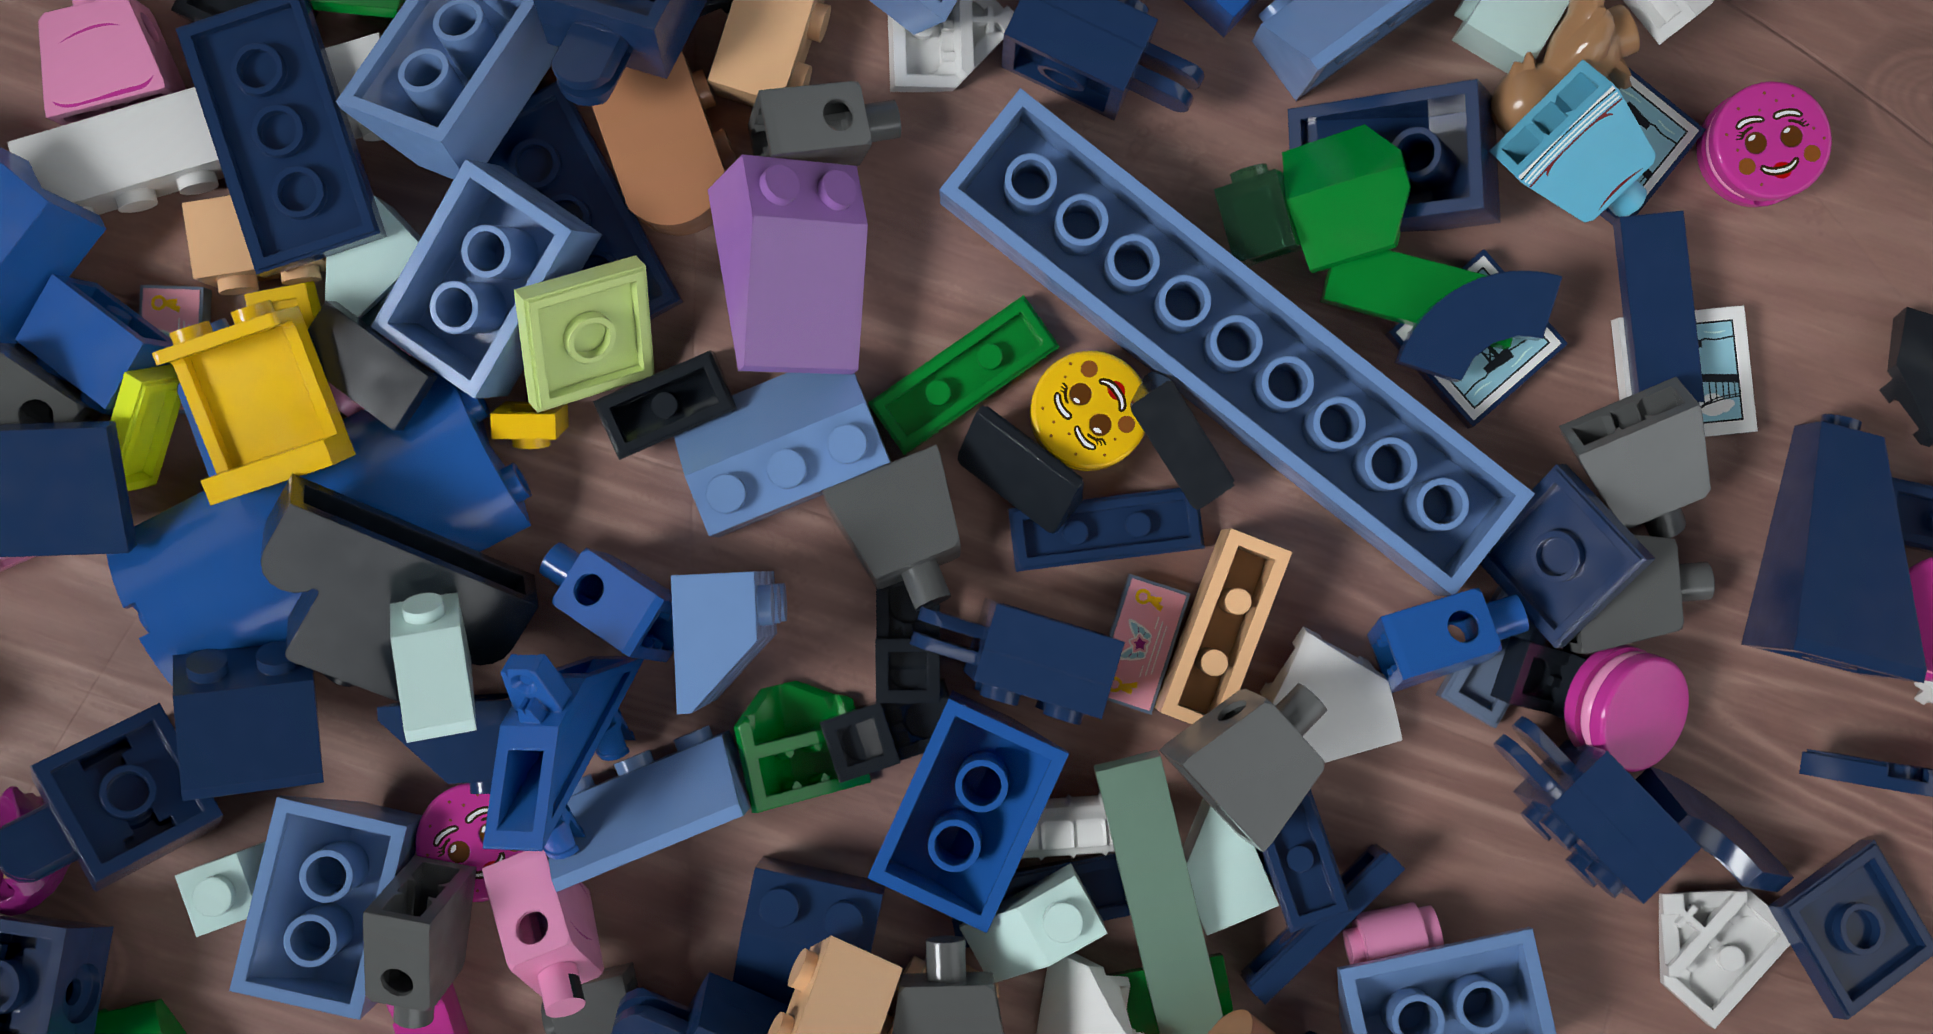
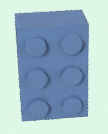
M465 159L371 328L474 399L508 396L524 369L514 289L581 271L602 234L500 165Z

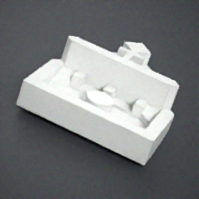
M957 0L945 22L915 35L888 15L890 92L954 91L1003 40L1004 32L1014 11L1008 5L1003 8L996 0Z
M1303 626L1292 642L1295 646L1294 651L1275 680L1269 684L1265 683L1260 691L1262 696L1276 706L1300 683L1321 700L1327 708V712L1306 732L1303 738L1322 757L1325 763L1402 741L1389 682L1384 674L1376 671L1369 660L1361 656L1357 658L1326 642L1319 634Z
M1749 889L1659 893L1660 983L1703 1022L1715 1029L1790 946V943L1769 907Z
M1072 953L1053 965L1048 966L1036 1034H1144L1136 1032L1135 1029L1131 1028L1126 1008L1131 986L1128 977L1106 976L1104 967L1076 953Z

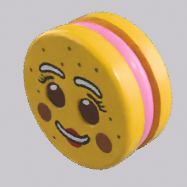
M1079 351L1057 360L1041 376L1031 399L1030 423L1038 444L1070 469L1096 471L1117 464L1135 450L1145 434L1130 408L1131 400L1139 385L1142 384L1141 378L1125 361L1101 351Z

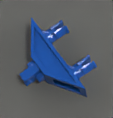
M546 654L510 655L500 673L512 706L499 729L483 849L544 850L549 858L556 860L565 859L579 851L574 837H586L585 832L576 821L567 804L595 752L602 760H617L630 752L625 740L636 741L633 732L629 729L618 708L644 659L628 656H589L555 668Z

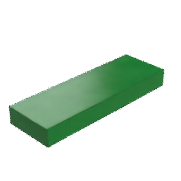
M1386 250L1328 268L1320 302L1414 326L1418 319L1438 300L1460 286L1488 275ZM1513 338L1492 343L1490 346L1503 350L1511 347Z
M1023 295L868 402V404L905 456L1057 351L1060 346Z

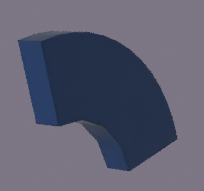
M1508 271L1481 277L1460 286L1438 300L1418 319L1405 338L1395 363L1453 382L1462 381L1473 359L1492 343L1510 338L1534 341L1543 339L1563 276L1538 271Z
M1807 749V752L1802 751L1799 774L1933 797V769L1828 751Z
M1654 767L1647 768L1635 779L1702 849L1714 856L1743 887L1779 892L1794 878L1748 829L1717 803L1691 785Z

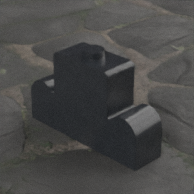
M293 473L265 523L260 561L262 573L270 584L282 591L302 592L288 617L286 657L291 662L323 673L329 680L341 686H358L400 702L390 638L391 603L403 602L407 598L420 593L444 595L458 592L471 664L479 666L494 664L504 659L514 648L539 607L533 574Z

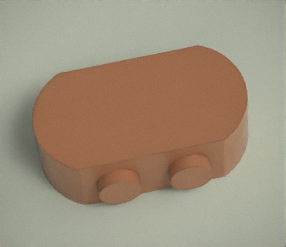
M682 52L667 79L626 67L607 102L592 106L628 209L650 229L673 236L697 233L713 224L708 189L736 161L725 129L714 132L706 109L716 106V101L704 69L692 72Z

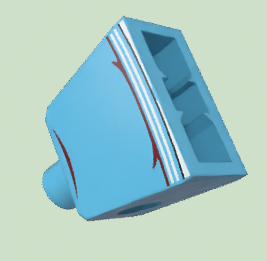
M1583 59L1489 151L1522 184L1582 222L1593 221L1607 207L1618 217L1628 216L1637 211L1647 196L1646 188L1637 179L1654 164L1656 156L1655 151L1619 89Z

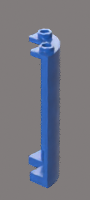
M436 372L433 374L438 376V378L404 430L393 431L367 410H360L343 419L356 455L335 465L300 476L478 552L531 526L524 500L532 496L531 490L515 463L505 466L490 446L483 421L490 417V410L485 399H474ZM288 480L211 506L205 491H202L134 526L137 546L129 553L106 554L112 580L123 608L133 607L138 612L139 620L148 632V634L140 637L139 640L172 687L173 655L189 654L203 649L225 650L261 646L274 641L286 642L288 617L302 592L282 591L270 584L262 573L260 561L266 520Z

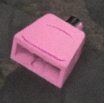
M72 0L73 6L46 12L38 20L44 110L46 118L62 126L186 89L154 15L149 8L137 0Z
M544 850L523 851L482 868L505 959L511 972L542 997L547 1016L553 1018L566 1017L583 1009L586 1001L582 984L598 978L604 970L589 889L580 882L556 892L551 880L548 856Z

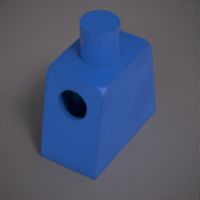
M562 542L557 543L549 550L541 563L539 572L542 576L559 586L552 600V604L628 657L667 662L674 651L672 593L669 589L611 554L590 548H585L579 554Z
M1474 588L1381 616L1368 632L1367 637L1380 673L1384 674L1387 678L1391 693L1490 660L1502 651L1500 640L1529 631V622L1525 608L1516 594L1486 603L1481 590ZM1448 625H1454L1461 629L1465 636V642H1459L1454 639L1448 630Z

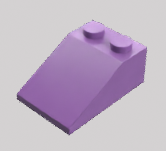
M742 154L708 189L738 371L852 375L859 367L868 230L857 166Z

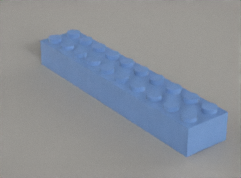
M1021 88L939 189L940 204L1148 369L1171 379L1182 396L1434 595L1450 596L1456 594L1534 496V492Z

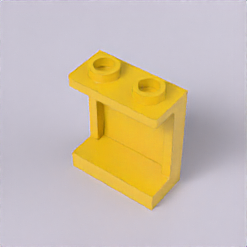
M271 300L259 302L230 312L235 325L213 331L210 321L194 324L169 333L173 346L152 352L156 366L165 363L173 365L216 471L215 475L200 480L210 506L287 481L292 473L302 476L335 465L356 455L299 306L274 311Z

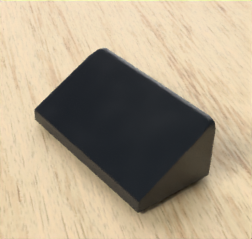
M712 350L593 401L619 460L737 409L715 352Z
M1151 371L1145 375L1142 384L1139 385L1131 400V412L1191 506L1196 510L1201 509L1234 487L1233 482L1235 480L1173 381L1158 372Z
M982 405L978 409L958 452L957 459L959 464L1048 533L1054 534L1058 532L1083 501V478L990 407Z

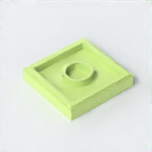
M636 255L514 289L528 402L537 413L638 382L655 374L646 265Z

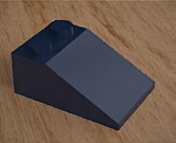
M1478 79L1288 109L1289 150L1365 124L1402 151L1411 189L1399 229L1400 232L1439 231L1501 223L1498 160L1489 152L1497 144L1496 124L1491 113L1492 95ZM1293 223V233L1297 235V232H1296V229H1295V226H1294V223Z
M763 856L756 865L741 930L733 982L789 1005L795 990L788 986L789 975L798 955L804 948L809 950L813 945L833 936L869 953L872 952L885 886L865 877Z

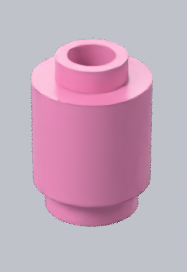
M1414 902L1361 912L1352 920V928L1343 930L1344 945L1350 965L1444 945L1440 923L1433 907L1428 905L1418 908Z

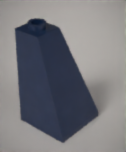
M1822 414L1819 422L1795 425L1741 645L1863 676L1924 683L1927 667L1885 437L1860 431L1862 426L1860 420L1834 414Z

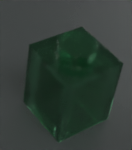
M1266 163L1256 164L1231 173V184L1214 189L1231 254L1244 265L1250 267L1302 250L1285 199L1283 172L1277 169L1269 171Z

